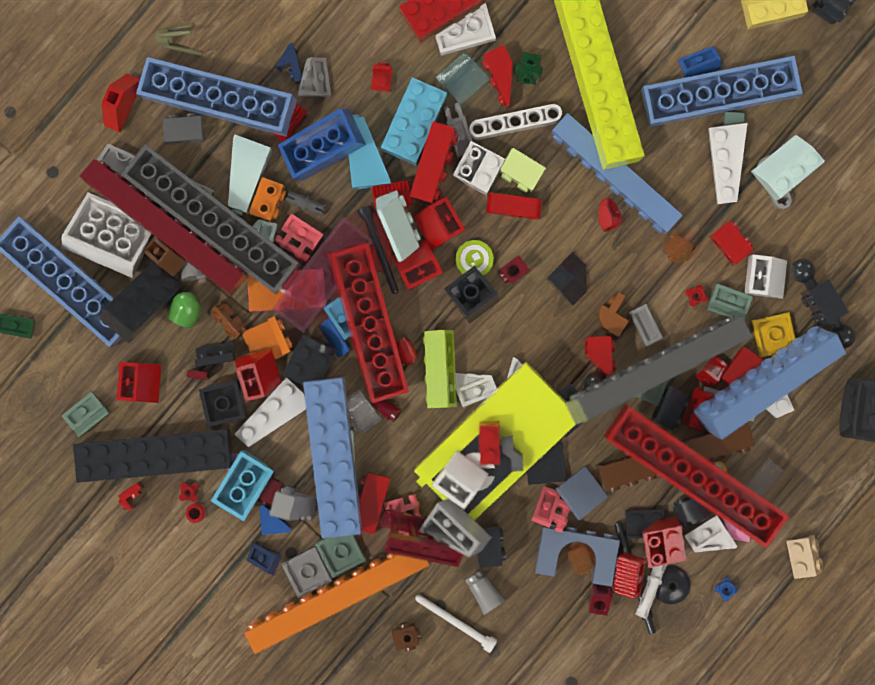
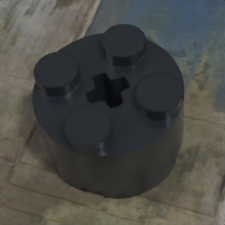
M816 0L813 5L815 9H812V12L832 25L837 21L841 22L847 14L845 10L848 6L853 5L856 0Z
M687 497L674 502V507H672L682 528L715 514L693 498L688 500Z

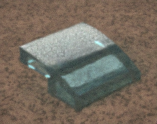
M465 53L436 77L440 84L451 93L460 105L490 80Z

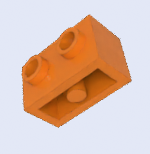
M262 177L249 214L268 222H273V219L276 220L280 212L278 208L279 203L284 201L287 193L284 190L285 186Z

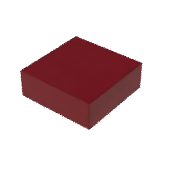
M188 370L187 377L208 380L209 372Z

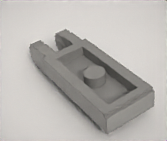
M458 102L455 103L458 118H451L448 106L443 108L447 118V126L455 128L459 134L457 145H454L457 158H461L472 138L466 118L463 116Z

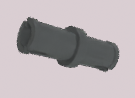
M291 190L286 198V202L301 207L303 211L306 209L319 216H322L326 206L311 200L309 196L304 197Z

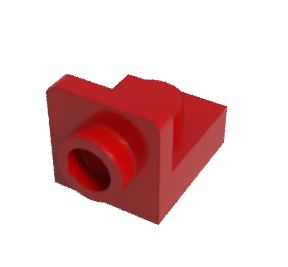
M378 62V65H373L371 91L390 93L393 69L388 63Z
M714 356L709 359L704 368L696 375V378L703 385L711 388L721 379L729 365L718 356Z
M140 481L118 495L120 498L118 502L124 510L131 511L135 508L129 498L133 500L142 494L140 490L144 486Z

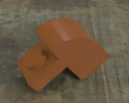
M621 293L612 294L607 302L609 307L601 305L598 310L599 324L606 332L616 338L621 335L628 323L627 319L616 313L625 298Z

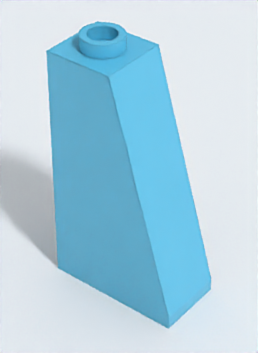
M353 115L366 143L365 146L349 154L353 190L391 184L364 117Z

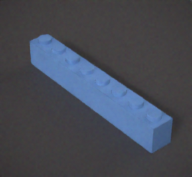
M568 113L552 130V138L561 145L563 143L571 156L580 158L582 160L580 163L588 170L591 168L596 173V178L602 183L604 181L610 185L609 189L614 194H620L625 198L623 201L630 208L634 206L639 211L638 215L642 219L651 221L653 223L652 227L661 234L663 232L666 234L682 217L679 211L627 165L603 170L593 135Z

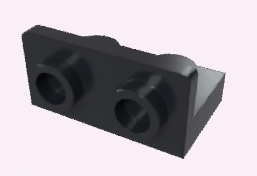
M229 342L196 348L197 359H194L195 367L235 361L234 343Z

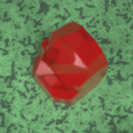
M609 197L602 199L599 203L598 223L603 232H608L622 225V215L613 199Z

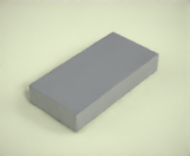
M647 304L628 312L645 347L663 338Z

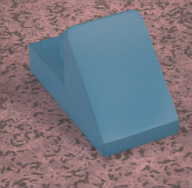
M337 297L323 306V308L345 340L350 336L340 297Z

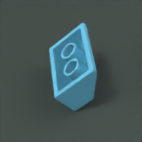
M245 450L241 451L211 502L245 521L274 471L257 457Z

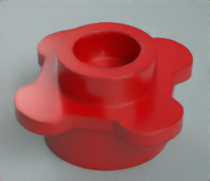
M697 285L696 288H689L685 291L686 296L690 300V306L694 307L700 302L705 303L707 301L702 285Z
M181 483L179 486L181 489L180 501H197L199 486L196 483Z

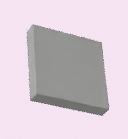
M316 546L281 564L298 598L333 581Z

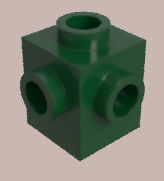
M522 53L521 62H517L515 73L518 74L517 82L536 85L537 78L542 76L543 67L540 66L542 55Z

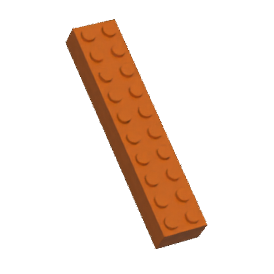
M387 553L386 558L381 560L379 557L371 561L369 567L364 569L361 566L353 570L351 576L343 575L336 579L335 584L331 586L326 584L318 588L317 593L312 595L310 592L302 596L299 600L300 602L295 604L292 601L286 604L282 611L274 610L268 613L264 620L261 621L260 618L249 623L250 625L247 626L248 629L244 634L254 654L430 566V561Z

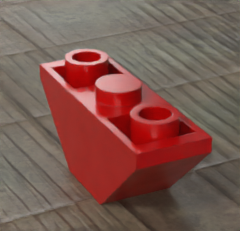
M126 73L109 85L101 103L104 126L121 133L137 97L136 92L140 82L139 78Z

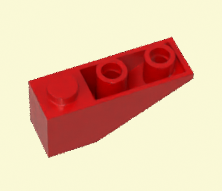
M505 45L483 54L484 60L481 62L484 70H489L491 75L489 80L493 89L497 88L499 92L497 98L500 105H504L507 110L510 106L512 60Z

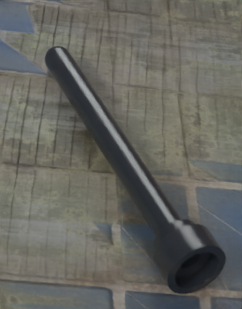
M369 205L358 209L357 213L359 218H362L366 223L390 290L393 294H397L399 292L398 286L372 220L374 213L372 206Z

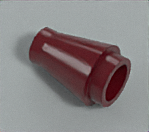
M386 400L372 404V407L385 419L392 422L397 420L402 411L399 405Z

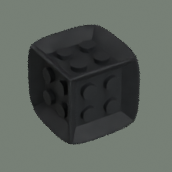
M858 378L847 380L840 412L839 430L841 437L875 442V380H861Z

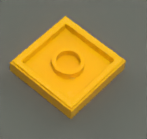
M789 312L751 321L760 358L775 355L779 349L785 348L796 339Z

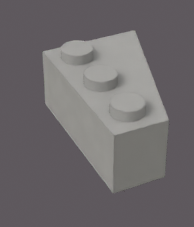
M285 486L276 492L270 515L287 520H299V517H301V520H313L317 498L298 493L296 488Z
M449 498L437 503L419 530L422 533H428L433 536L437 541L449 544V547L468 557L481 552L491 539L468 514Z

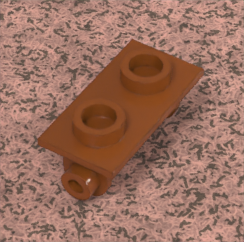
M221 301L213 306L210 311L212 318L217 323L220 322L229 337H233L236 340L240 334L247 330L245 328L246 325L238 316L233 319L230 318L234 311L226 302L223 303Z

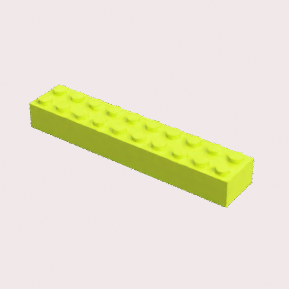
M554 0L602 169L607 170L639 162L645 155L600 1Z

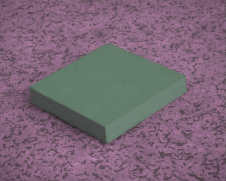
M354 535L324 538L315 543L332 578L367 560Z

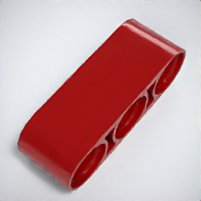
M488 193L485 212L540 220L543 200Z

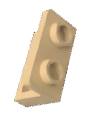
M814 535L787 540L794 579L814 577L822 573L823 562L819 559V543L815 540Z

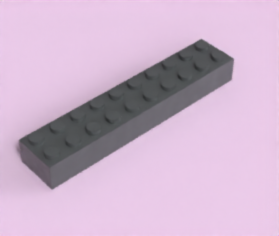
M146 144L121 174L277 295L300 266L297 261Z
M734 316L716 323V325L700 331V333L684 339L682 342L668 347L664 351L652 355L648 359L636 363L632 367L620 371L614 376L604 379L598 384L588 387L582 392L572 395L570 397L571 401L565 404L575 424L588 421L752 338V335L742 316L736 319Z

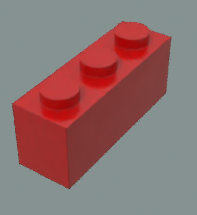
M368 472L367 476L363 475L360 485L364 487L362 494L358 493L362 532L375 535L390 477Z

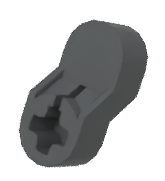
M501 435L502 453L511 459L512 472L523 471V454L514 448L513 435Z

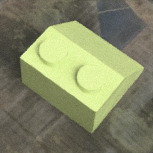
M512 148L499 173L502 174L501 178L508 182L514 181L518 184L517 187L527 193V191H533L546 168Z

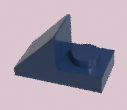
M290 43L278 61L276 69L282 70L292 67V69H288L291 81L295 80L296 84L299 85L302 73L294 44Z
M253 543L246 561L267 574L274 575L279 565L281 554Z

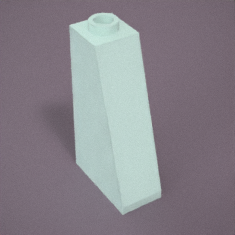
M235 134L232 147L228 206L232 208V212L242 216L243 213L249 214L272 149Z

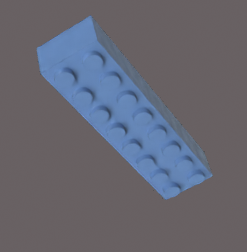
M795 56L647 85L641 89L648 128L797 98L802 94Z
M149 57L146 58L136 92L137 95L145 100L282 136H287L297 101L289 93Z
M18 217L0 237V252L109 347H115L122 337L99 319L103 308L115 297L26 219Z
M817 326L812 327L807 333L794 339L791 344L779 349L775 355L763 360L759 366L747 371L746 375L733 381L730 386L718 391L714 397L702 402L694 412L704 430L723 439L845 355L846 352L837 334Z
M345 378L305 381L303 385L322 538L361 534L362 521Z

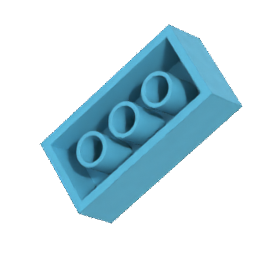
M412 77L382 143L381 151L416 166L424 150L432 121H437L447 98V92Z

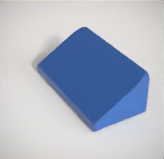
M714 46L678 59L684 78L710 73L721 68V58Z
M328 318L319 328L328 343L337 348L335 354L338 358H341L350 352L351 349L332 320Z

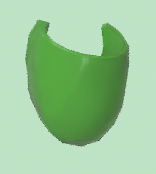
M182 292L172 299L167 318L180 326L193 328L200 317L202 304L192 292Z

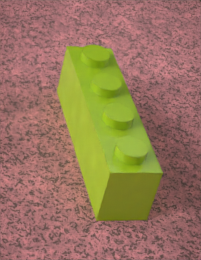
M454 330L424 331L427 408L457 407Z

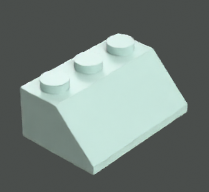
M795 135L751 172L773 199L777 201L825 161L810 144Z
M396 190L376 198V206L398 262H401L419 248L418 240H421L418 230H413L411 224L414 221L411 213H406L404 207L407 204L404 196H399Z

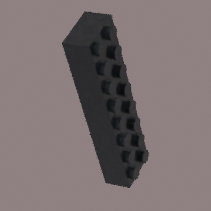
M230 429L73 444L76 483L228 469L233 465Z

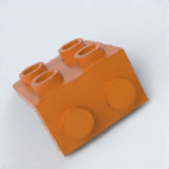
M274 316L267 319V322L243 332L244 340L251 354L272 348L276 360L292 352V342L289 336L285 337L283 332L285 329L281 319L278 320Z

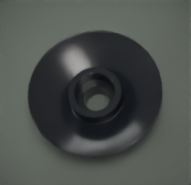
M666 566L661 579L662 584L659 585L655 596L665 604H677L683 601L689 594L690 580L681 568ZM670 583H675L674 589H669Z

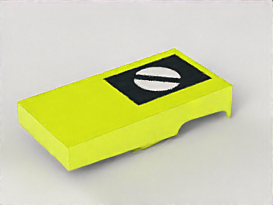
M525 361L465 418L444 441L416 465L414 472L420 477L416 482L421 487L427 484L443 501L448 499L447 496L432 485L456 451L460 452L488 473L486 479L465 509L460 507L473 520L477 519L575 425L565 404L567 402ZM480 422H499L500 465H480ZM501 435H513L514 448L523 454V471L512 472L511 459L502 453Z

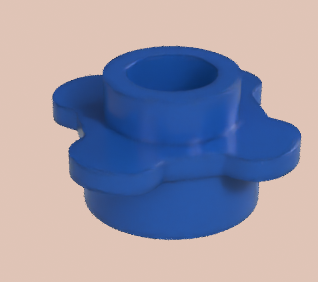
M724 578L721 584L715 586V591L720 593L724 601H728L730 597L738 592V588L731 583L729 578Z

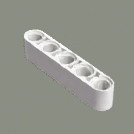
M550 104L473 121L469 131L473 139L480 140L552 125L560 120L562 110L558 105ZM555 110L558 117L555 119L550 118L548 111ZM536 114L539 117V121L533 123L529 120V116ZM518 118L521 124L519 126H512L510 120ZM493 122H500L502 128L494 130L491 124ZM474 126H481L483 132L475 134L472 129Z

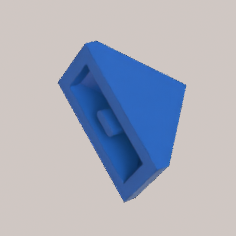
M264 504L260 506L262 535L288 533L293 529L284 519L270 515L271 508Z

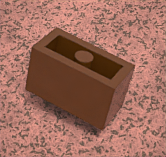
M155 236L143 250L157 265L172 276L181 271L186 262Z

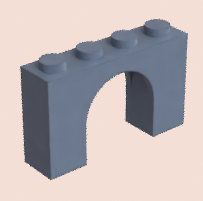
M551 524L550 527L542 526L535 573L555 577L560 550L566 544L578 541L589 545L594 553L591 582L612 587L619 540L615 539V535L604 533V536H598L595 531L585 530V533L577 532V528L566 527V530L563 529L562 532H557L555 524Z

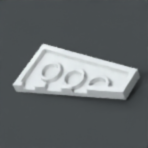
M747 123L708 128L717 204L737 202Z
M286 378L241 426L235 435L250 447L306 410L305 394Z

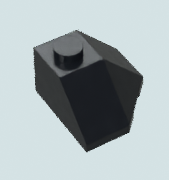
M573 252L546 278L572 306L586 293V265Z

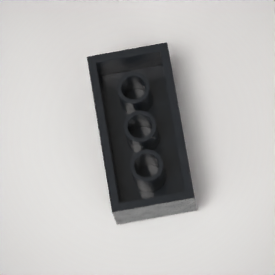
M153 261L103 308L99 319L127 343H130L180 293L183 284Z

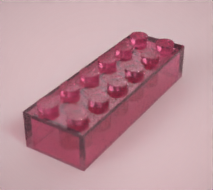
M342 217L276 302L272 310L304 333L337 289L327 252L361 242H366L370 246L374 240Z

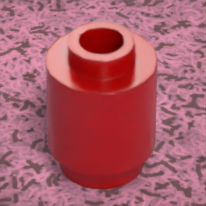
M406 336L396 341L401 364L405 363L409 366L417 362L416 357L419 355L411 340H408Z
M200 502L193 503L186 509V517L192 523L204 520L208 513L207 507ZM196 508L199 509L200 515L195 514Z

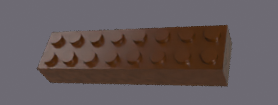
M745 423L723 439L708 432L680 440L711 462H713L714 457H720L721 459L732 456L731 452L734 451L739 453L750 451V447L755 445L748 423ZM630 455L595 465L601 488L609 492L619 490L620 486L624 484L628 487L639 484L638 480L641 479L650 481L658 478L655 472Z

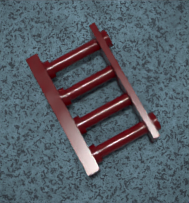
M389 509L385 510L380 527L390 528V533L384 545V552L459 567L464 554L449 547L447 543L436 542L434 537L428 533L419 531L427 517ZM398 530L408 532L409 536L399 534ZM417 534L427 536V539L417 538Z

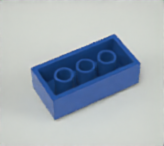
M340 108L280 143L278 147L292 178L304 181L365 146L366 143L351 111Z

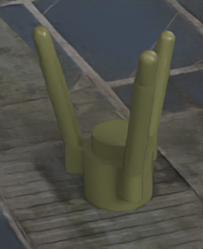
M193 24L163 28V30L156 31L157 44L163 45V49H173L202 55V52L170 44L174 43V36L192 34V31H173L191 28Z

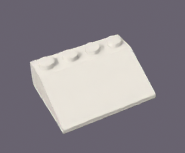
M87 193L62 235V248L132 278L145 254L143 250L150 243L153 235L111 202Z

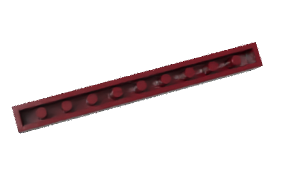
M95 159L91 161L79 176L85 183L230 296H233L246 280L242 268L236 264L234 266L229 264V259L221 252L219 255L216 254L211 244L207 241L202 243L198 240L200 237L191 229L189 231L184 229V224L176 217L174 220L168 216L170 213L162 206L157 208L153 205L155 201L148 195L144 197L138 193L140 190L132 183L130 185L124 182L125 178L118 172L113 174L109 170L111 167L104 161L98 162Z

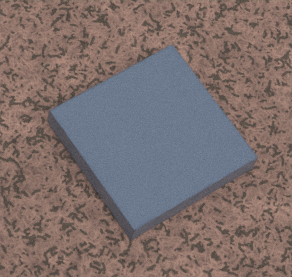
M586 466L582 467L556 488L578 520L582 519L608 497Z

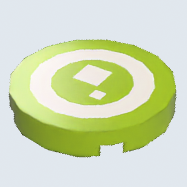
M471 240L465 242L456 253V265L462 274L476 266L484 276L493 265L494 257L492 250L482 241Z

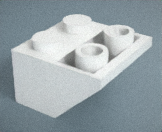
M471 141L453 176L469 187L487 195L505 159Z
M761 255L749 256L744 294L783 299L787 260Z
M456 451L434 480L432 486L465 509L486 479L488 473Z

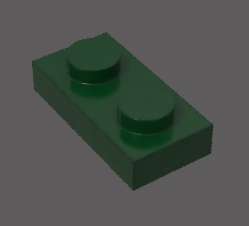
M0 314V333L32 339L36 320Z

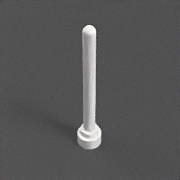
M419 594L415 597L418 603L482 643L481 646L488 653L496 645L498 640L494 637H485Z

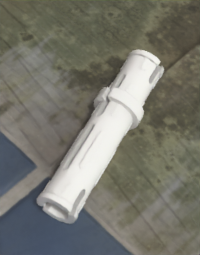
M667 565L653 567L650 576L648 575L646 588L635 613L639 617L647 619L657 589L662 584L661 579Z

